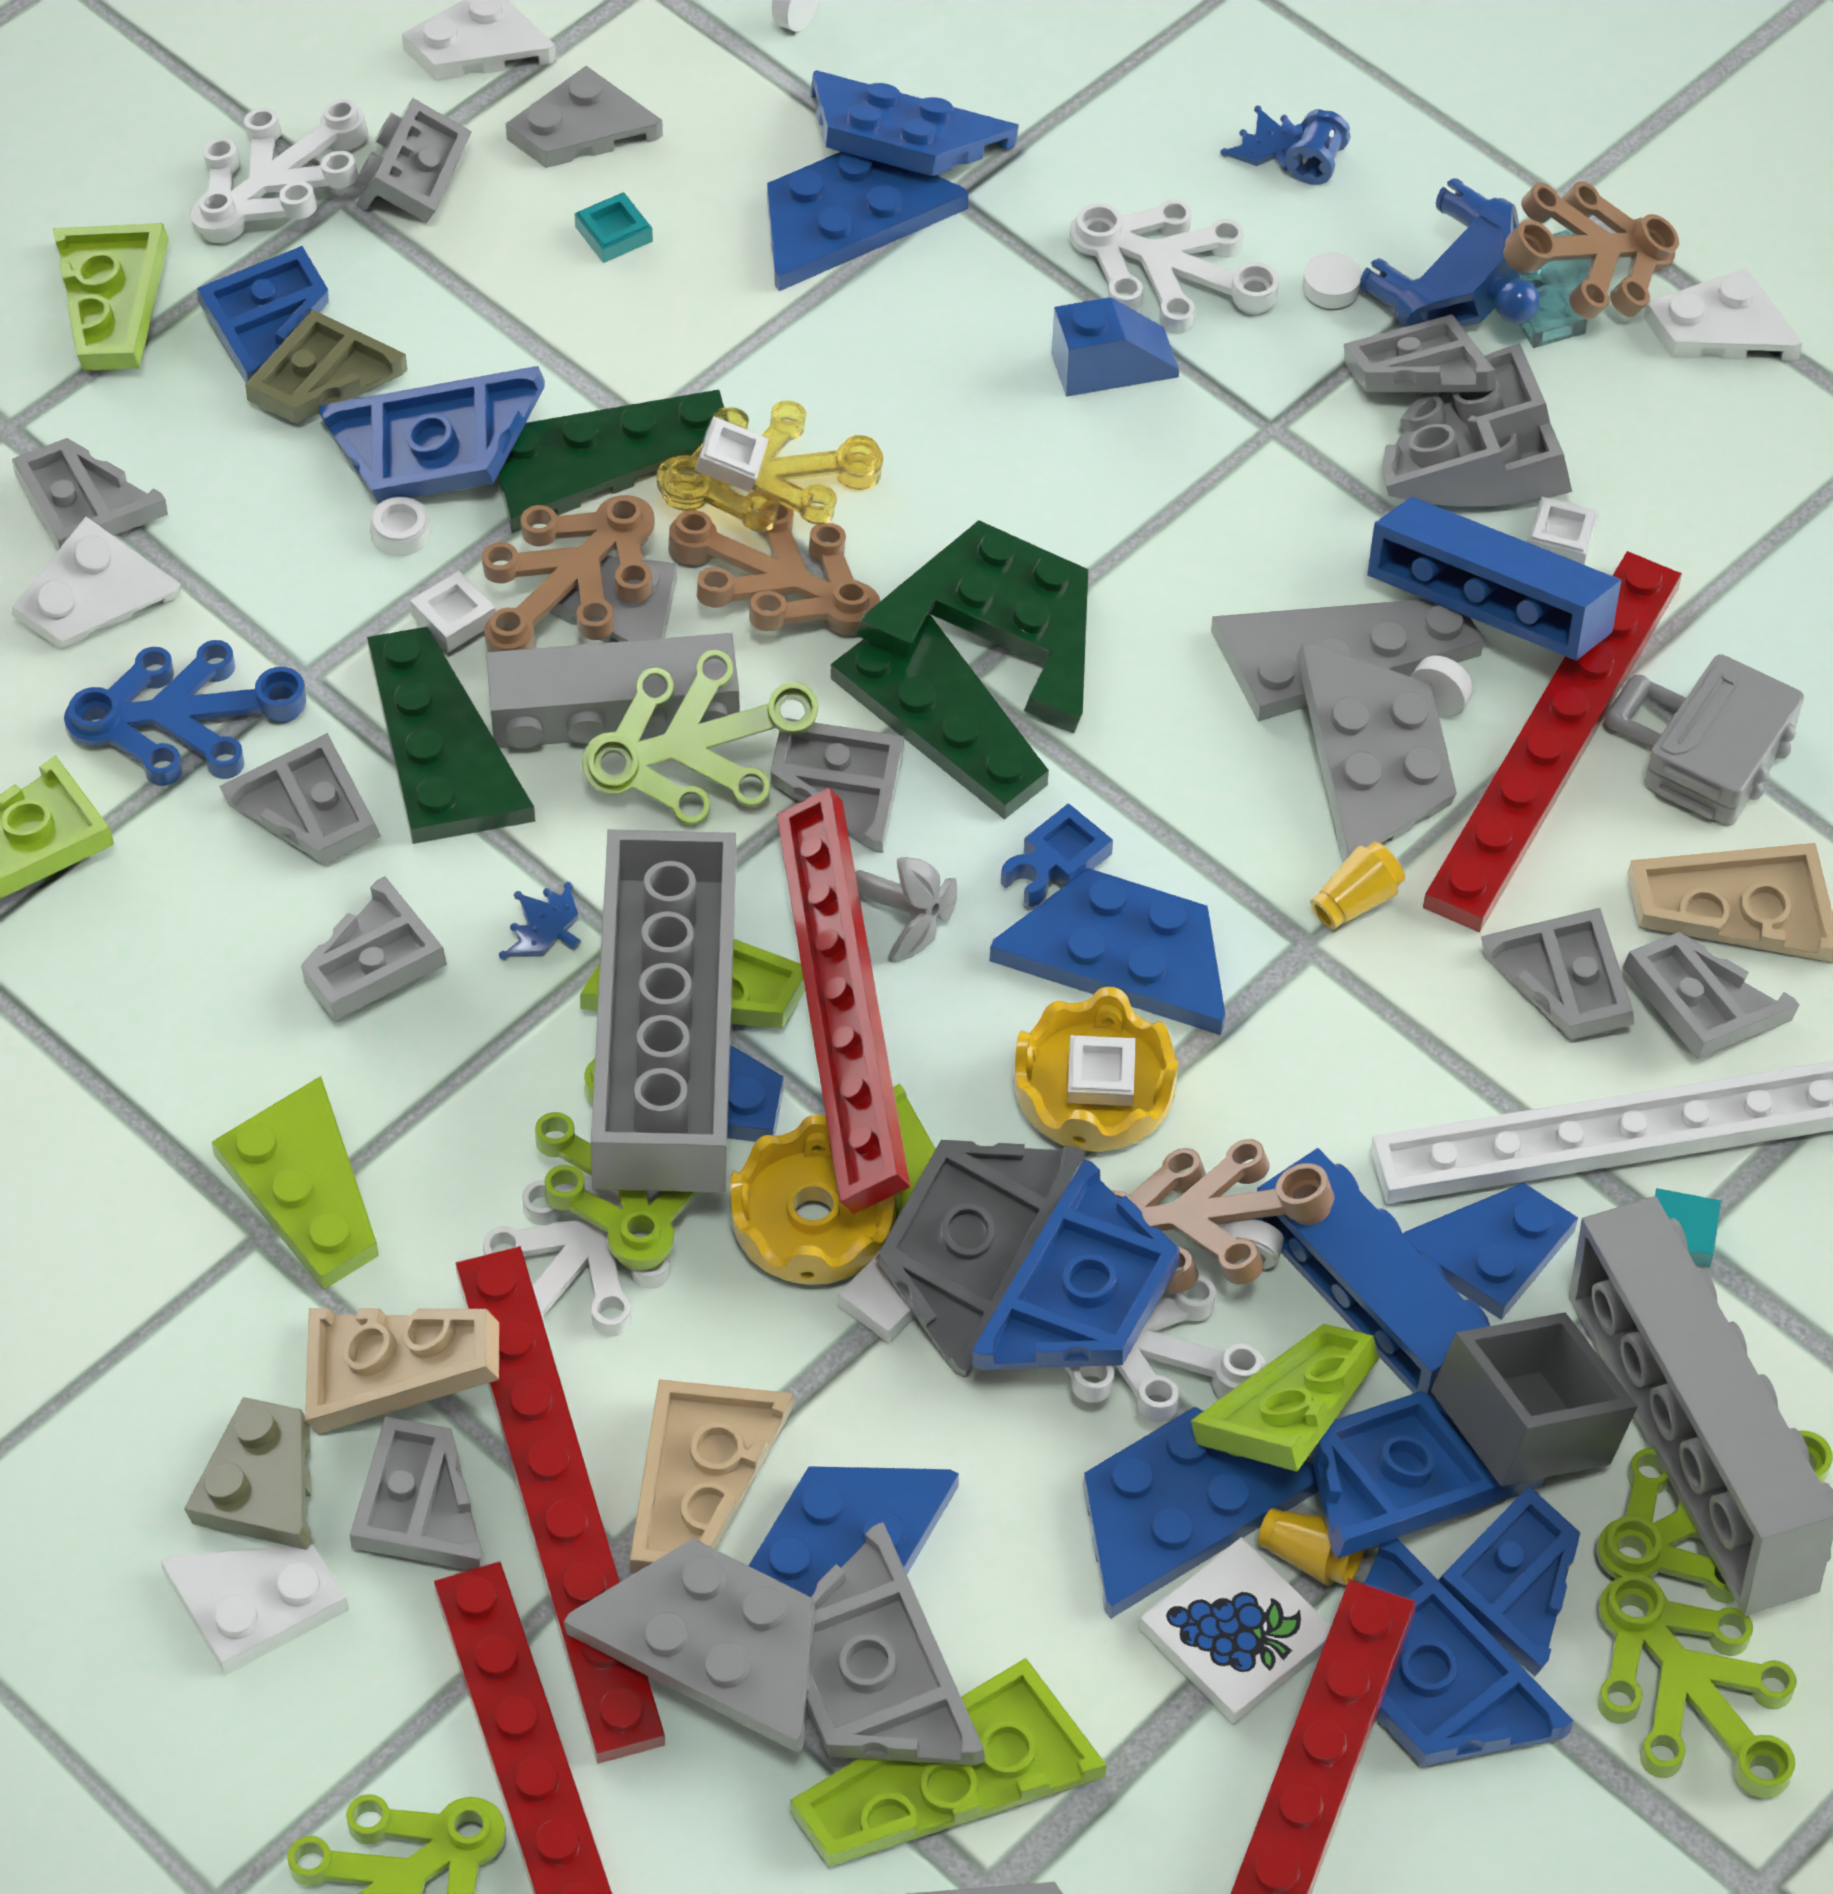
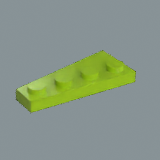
M1024 1658L961 1696L984 1748L985 1762L977 1765L857 1759L790 1800V1813L827 1865L832 1867L1106 1777L1107 1764L1028 1659Z

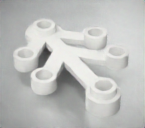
M338 99L330 102L323 110L320 125L275 159V141L281 135L278 115L270 108L252 110L244 118L248 139L251 142L249 178L232 190V172L240 166L236 143L229 138H217L208 142L203 148V156L207 170L210 172L209 190L207 194L194 203L190 210V218L194 229L201 233L205 240L213 243H224L234 240L243 233L245 221L282 217L298 220L311 216L317 209L313 188L329 186L341 189L352 185L358 179L354 156L347 151L361 146L368 138L369 133L363 110L348 99ZM327 147L336 150L327 154L322 159L321 166L300 168ZM280 191L277 198L258 199L265 193Z
M1171 199L1163 202L1159 207L1121 215L1111 205L1092 203L1083 207L1071 223L1070 240L1080 252L1097 257L1109 282L1108 297H1112L1135 311L1142 305L1143 284L1137 277L1129 274L1122 254L1142 262L1161 302L1160 324L1170 333L1182 334L1189 331L1194 325L1196 309L1193 300L1184 295L1174 274L1231 295L1239 310L1247 315L1256 316L1264 314L1277 300L1279 276L1271 266L1260 262H1249L1239 266L1234 272L1191 255L1210 250L1218 257H1234L1242 250L1244 230L1237 221L1220 219L1215 221L1210 227L1190 231L1192 210L1184 201ZM1176 217V218H1179L1180 220H1171V219H1168V218ZM1158 229L1166 237L1149 240L1139 236V234ZM1220 237H1229V238H1232V239H1231V240H1225V239H1221ZM1127 292L1132 295L1124 296L1120 295L1119 293ZM1179 312V313H1182V314H1184V315H1182V316H1176V315H1173V314H1171V313Z
M592 1178L584 1179L585 1190L621 1208L617 1190L592 1189ZM537 1180L530 1183L522 1194L523 1212L531 1223L543 1226L518 1230L506 1226L496 1227L490 1230L484 1237V1255L495 1253L492 1250L500 1244H509L513 1247L521 1246L524 1257L560 1251L532 1285L543 1323L544 1315L588 1263L595 1295L591 1304L593 1327L604 1336L614 1337L623 1334L629 1329L632 1322L631 1303L627 1296L621 1292L615 1256L608 1247V1233L585 1219L551 1224L558 1220L562 1211L551 1206L538 1208L531 1204L534 1200L545 1197V1180ZM561 1184L555 1187L556 1190L561 1192L571 1191L575 1188L570 1184ZM646 1191L648 1204L650 1205L663 1191ZM640 1232L634 1233L632 1235L637 1237H644L649 1234ZM669 1254L661 1263V1267L655 1271H636L630 1269L632 1280L638 1286L645 1289H655L664 1285L670 1276ZM608 1308H617L623 1312L622 1315L615 1319H606L600 1315L602 1311Z
M1198 1276L1197 1282L1190 1289L1159 1300L1125 1363L1116 1366L1137 1397L1136 1406L1138 1412L1147 1420L1163 1422L1172 1418L1177 1410L1179 1388L1172 1379L1163 1375H1156L1145 1357L1211 1376V1385L1215 1394L1220 1399L1267 1365L1260 1352L1248 1344H1233L1226 1348V1350L1220 1351L1155 1332L1185 1320L1200 1321L1211 1315L1214 1308L1216 1289L1214 1284L1203 1276ZM1198 1295L1204 1300L1192 1301L1186 1298V1296ZM1112 1366L1065 1367L1072 1378V1390L1079 1399L1089 1403H1097L1105 1400L1111 1394L1114 1378ZM1086 1376H1096L1102 1381L1091 1383L1083 1378ZM1161 1395L1167 1401L1155 1402L1149 1399L1148 1396Z

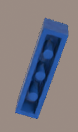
M1410 497L1374 523L1367 576L1573 660H1578L1613 632L1621 579L1415 497Z
M1316 1148L1257 1187V1191L1276 1189V1183L1280 1176L1287 1169L1295 1165L1304 1163L1316 1164L1325 1170L1334 1192V1202L1329 1215L1321 1222L1313 1225L1300 1224L1289 1218L1286 1214L1254 1219L1266 1222L1282 1233L1284 1240L1281 1254L1354 1331L1374 1336L1378 1357L1412 1393L1423 1391L1436 1399L1431 1389L1455 1333L1488 1327L1490 1322L1477 1303L1470 1299L1464 1300L1446 1281L1445 1274L1435 1259L1428 1254H1420L1403 1236L1396 1219L1383 1208L1377 1209L1363 1195L1352 1173L1342 1164H1334L1319 1148Z

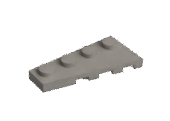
M1426 599L1212 616L1211 633L1258 722L1308 707L1297 660L1301 644L1312 643L1410 677L1419 663L1426 657L1443 656L1459 663L1481 656L1484 643L1470 617Z

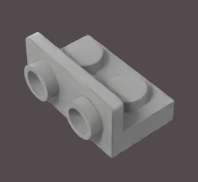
M412 97L401 116L390 112L375 139V142L383 146L380 155L373 151L370 153L358 175L356 182L363 185L364 189L356 206L366 211L376 195L428 223L439 205L472 131Z

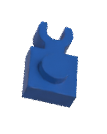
M1068 803L1024 838L1023 853L1025 854L1013 856L1003 864L1001 869V885L1007 888L1018 879L1031 880L1032 883L1028 884L1024 889V904L1028 908L1036 906L1046 898L1048 884L1054 879L1065 886L1086 869L1096 868L1111 856L1113 839Z

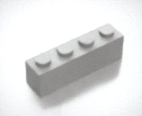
M721 633L486 652L493 738L499 748L515 747L525 749L545 744L570 742L585 744L602 733L616 732L637 694L636 683L639 675L650 667L665 669L673 679L674 691L668 703L655 708L641 738H654L664 735L697 676L696 664L698 658L704 652L711 649L722 650L730 656L734 667L733 676L725 687L717 690L699 724L740 712L739 684L733 634ZM719 659L708 660L703 665V673L712 680L722 678L727 671L726 665ZM650 677L644 682L643 690L648 696L657 698L666 692L667 684L660 677Z

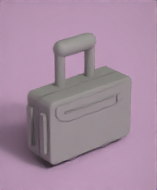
M1719 654L1712 659L1687 697L1650 681L1644 675L1632 676L1606 712L1605 722L1610 729L1619 730L1652 746L1644 779L1646 787L1655 791L1656 794L1710 820L1713 819L1724 825H1731L1737 820L1750 799L1756 800L1762 797L1764 794L1763 782L1767 780L1769 770L1777 758H1786L1791 753L1790 741L1796 735V726L1804 694L1786 683L1726 655ZM1647 696L1677 710L1662 734L1631 720Z

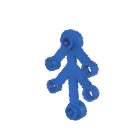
M210 640L203 643L197 650L196 658L173 679L174 669L170 653L162 647L153 646L141 650L135 658V664L108 690L102 687H89L77 692L71 698L66 708L64 722L67 733L76 742L86 746H100L110 743L142 763L146 778L154 785L167 786L175 783L181 777L182 764L179 751L173 745L167 743H154L133 727L155 725L204 756L208 771L214 777L230 779L237 776L244 768V756L240 742L232 737H221L196 720L262 713L265 717L276 723L291 722L299 716L306 705L304 680L292 668L274 667L264 671L255 683V689L195 695L208 681H224L234 673L235 660L232 647L222 640ZM213 658L224 659L217 664L208 663ZM156 664L163 666L160 669L154 671L146 669L147 667ZM166 686L152 700L132 702L146 687L157 689ZM224 754H229L233 756L231 759L226 761H219L216 759L217 757ZM161 761L171 762L167 767H154L156 763Z

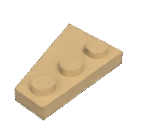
M1816 843L1630 861L1627 875L1639 927L1669 933L1680 932L1685 936L1833 963V911Z
M309 1308L305 1422L318 1434L499 1380V1322L487 1309H417L411 1315H386L380 1308H359L357 1315H335L329 1308Z
M658 1380L630 1555L631 1573L640 1571L692 1538L714 1549L718 1547L794 1407V1393Z

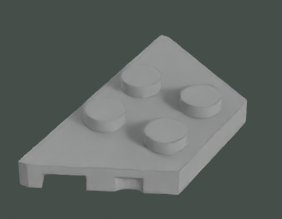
M1312 643L1301 644L1297 660L1342 862L1344 863L1357 846L1366 848L1373 841L1382 843L1387 839L1392 842L1408 832L1413 823L1419 819H1429L1450 806L1457 791L1430 683Z
M884 1522L874 1525L865 1534L866 1543L842 1568L836 1564L817 1583L816 1591L811 1596L815 1607L813 1642L810 1644L809 1661L811 1669L809 1693H806V1705L828 1757L962 1765L985 1762V1753L982 1743Z
M692 1538L570 1612L564 1620L567 1635L798 1754L803 1748L805 1741L804 1716L806 1693H809L811 1669L809 1661L810 1644L813 1642L815 1621L813 1598Z

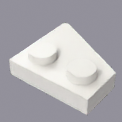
M462 0L402 33L403 49L436 81L463 77L471 72L486 74L506 71V60L537 56L539 66L548 65L556 61L555 44L509 0Z
M1747 267L1651 300L1645 306L1644 320L1671 357L1701 358L1713 355L1722 359L1746 360L1748 350L1780 351L1781 361H1794L1800 358L1803 342Z
M85 517L14 603L12 615L62 650L87 639L89 634L96 629H109L131 619V614L161 600L164 604L174 600L180 593L181 584L92 520Z
M314 1544L309 1545L307 1550L286 1546L169 1555L160 1560L165 1577L224 1675L241 1668L349 1610L347 1597Z

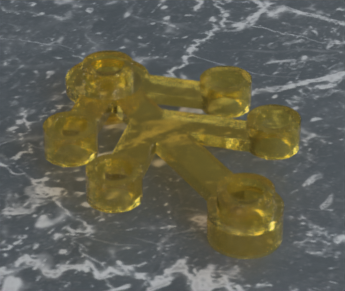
M784 400L772 407L769 427L761 435L769 438L757 479L751 489L755 492L743 496L728 488L733 487L732 485L694 471L702 444L692 456H676L661 464L657 472V487L664 501L672 508L681 511L697 510L707 503L742 520V523L748 529L757 532L768 531L776 525L779 503L800 513V516L805 521L821 525L830 522L834 518L837 502L834 490L822 484H812L803 489L787 480L834 474L836 479L845 487L865 490L872 488L880 481L884 457L876 441L864 435L849 437L839 446L838 450L776 457L790 440L801 437L805 430V408L795 401ZM725 407L718 410L714 417L748 430L749 417L741 409ZM812 503H819V504H823V505L819 506V505H814V504H812ZM755 510H761V511H764V513H759V512H756Z

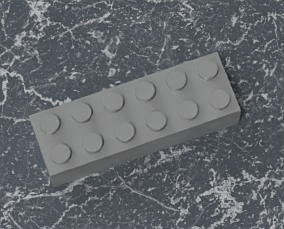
M607 829L591 1127L592 1189L726 1192L736 887V833Z
M1656 1196L1583 1217L1569 1299L1604 1363L1638 1407L1634 1417L1649 1445L1654 1449L1660 1465L1744 1616L1819 1593L1827 1562L1831 1559L1833 1489L1828 1483H1821L1809 1463V1453L1803 1436L1796 1428H1789L1778 1409L1777 1395L1770 1379L1765 1374L1758 1375L1747 1355V1345L1740 1327L1734 1321H1727L1717 1303V1293L1710 1275L1704 1269L1698 1270L1688 1253L1687 1240L1682 1226L1675 1218H1668Z

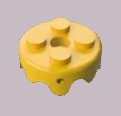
M1103 987L1096 991L1090 999L1083 1002H1052L1045 1008L1041 1018L1029 1033L1023 1030L1019 1032L1016 1043L1014 1086L1018 1103L1025 1116L1043 1135L1058 1144L1067 1147H1078L1084 1151L1102 1152L1117 1150L1140 1142L1154 1132L1166 1118L1175 1098L1179 1060H1176L1170 1034L1164 1023L1161 1021L1149 1023L1143 1020L1133 1011L1128 996L1122 990L1115 987ZM1070 1035L1135 1038L1133 1106L1067 1103Z
M814 1114L807 1116L795 1130L789 1133L760 1137L754 1143L741 1171H733L731 1173L732 1227L739 1245L750 1260L765 1272L788 1282L805 1285L830 1284L854 1276L879 1253L895 1224L896 1194L854 1215L840 1202L825 1115ZM806 1201H821L830 1207L831 1212L822 1219L808 1220L801 1217L795 1210Z

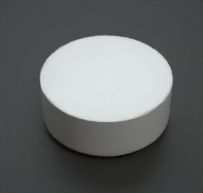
M772 0L771 11L773 20L777 25L794 32H799L812 21L820 0Z
M1327 252L1316 255L1305 266L1303 292L1317 306L1328 309L1346 307L1353 303L1359 295L1360 279L1362 276L1361 269L1352 258L1341 253Z
M408 497L389 498L379 503L370 514L369 525L372 542L378 550L387 555H412L424 548L430 539L429 513L425 506L415 499Z
M1429 656L1424 658L1410 676L1432 685L1439 717H1453L1459 714L1473 693V683L1469 674L1460 664L1447 657Z
M1257 1219L1219 1223V1227L1235 1238L1249 1239L1255 1243L1263 1261V1270L1271 1268L1278 1263L1284 1240L1282 1233L1278 1229ZM1247 1259L1239 1260L1235 1264L1242 1263Z

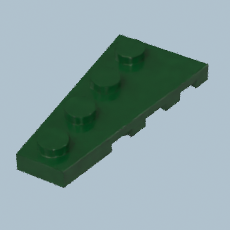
M928 615L907 658L862 639L831 663L830 679L896 733L904 736L906 741L1004 820L1048 785V768L931 615Z

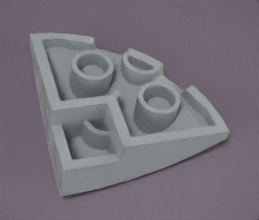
M1520 343L1485 356L1495 369L1496 390L1489 392H1444L1440 396H1427L1423 394L1408 408L1400 420L1402 435L1396 445H1386L1383 476L1388 496L1405 500L1415 497L1435 505L1475 507L1541 500V497L1550 498L1573 492L1565 456L1550 423L1546 402Z

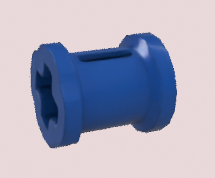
M1315 109L1305 116L1302 122L1303 134L1299 142L1292 144L1285 156V164L1288 171L1301 182L1310 185H1321L1328 182L1335 171L1334 158L1337 152L1343 150L1348 145L1351 135L1349 132L1350 126L1342 116L1334 111ZM1331 130L1334 131L1333 137L1329 136ZM1303 157L1308 158L1305 164L1302 162Z

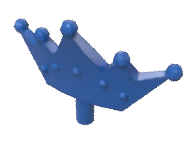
M1256 105L1254 107V111L1257 113L1255 135L1247 133L1245 129L1240 130L1239 135L1242 137V145L1229 149L1223 148L1220 150V154L1223 157L1230 156L1254 166H1259L1276 158L1283 171H1288L1285 164V156L1292 144L1299 142L1303 134L1302 123L1294 125L1288 119V116L1283 114L1280 117L1282 122L1280 126L1262 110L1260 105Z
M567 881L564 883L563 887L565 890L562 895L551 891L550 888H545L543 895L547 897L548 902L523 895L521 891L514 893V898L520 901L527 925L519 926L517 923L510 925V929L515 932L518 942L507 951L502 950L499 952L498 956L500 959L505 960L507 957L544 956L558 939L573 950L578 948L581 940L567 931L578 920V912L571 893L573 887L571 882Z

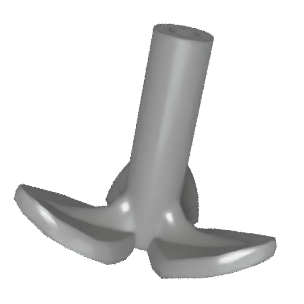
M900 857L897 859L900 883L863 870L855 872L859 896L909 913L912 921L902 930L888 955L889 959L893 962L909 959L923 951L935 940L936 917L948 923L955 908L957 899L956 878H946L940 887V874L932 865L921 859Z

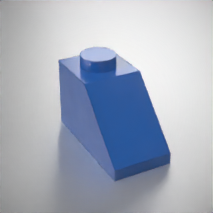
M1112 297L1054 307L1051 354L1066 397L1179 377V367L1165 328Z

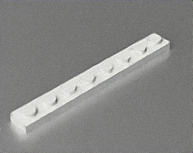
M1833 1061L1373 1135L1370 1150L1386 1204L1833 1131Z

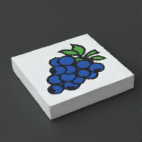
M1242 1537L1143 1614L1139 1620V1629L1233 1725L1318 1657L1322 1652L1331 1625Z

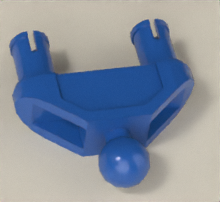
M1457 178L1450 179L1447 182L1448 187L1455 190V194L1445 187L1440 189L1435 202L1436 209L1468 228L1422 277L1413 280L1390 266L1384 259L1378 258L1373 260L1371 265L1380 271V274L1378 275L1366 267L1360 279V289L1393 308L1398 321L1405 327L1448 315H1453L1459 324L1465 327L1481 323L1494 309H1496V312L1504 321L1520 324L1532 319L1540 308L1538 289L1530 281L1519 278L1520 273L1507 264L1503 255L1507 236L1519 225L1515 204L1500 197L1488 199L1466 186Z

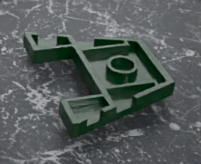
M978 520L865 613L856 636L907 658L928 615H933L1044 665L1028 698L1024 711L1074 733L1083 714L1089 569Z

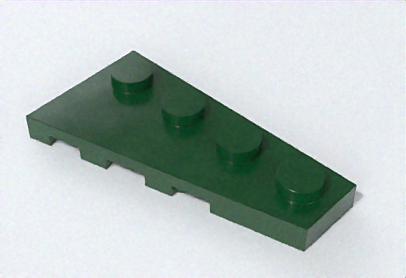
M720 390L527 422L497 476L511 533L521 530V515L529 507L536 505L547 506L555 510L559 516L581 507L580 499L608 488L612 494H616L634 487V480L644 474L657 470L665 475L696 463L713 416L729 422Z
M426 626L367 637L369 655L412 844L536 822L534 805L429 628Z

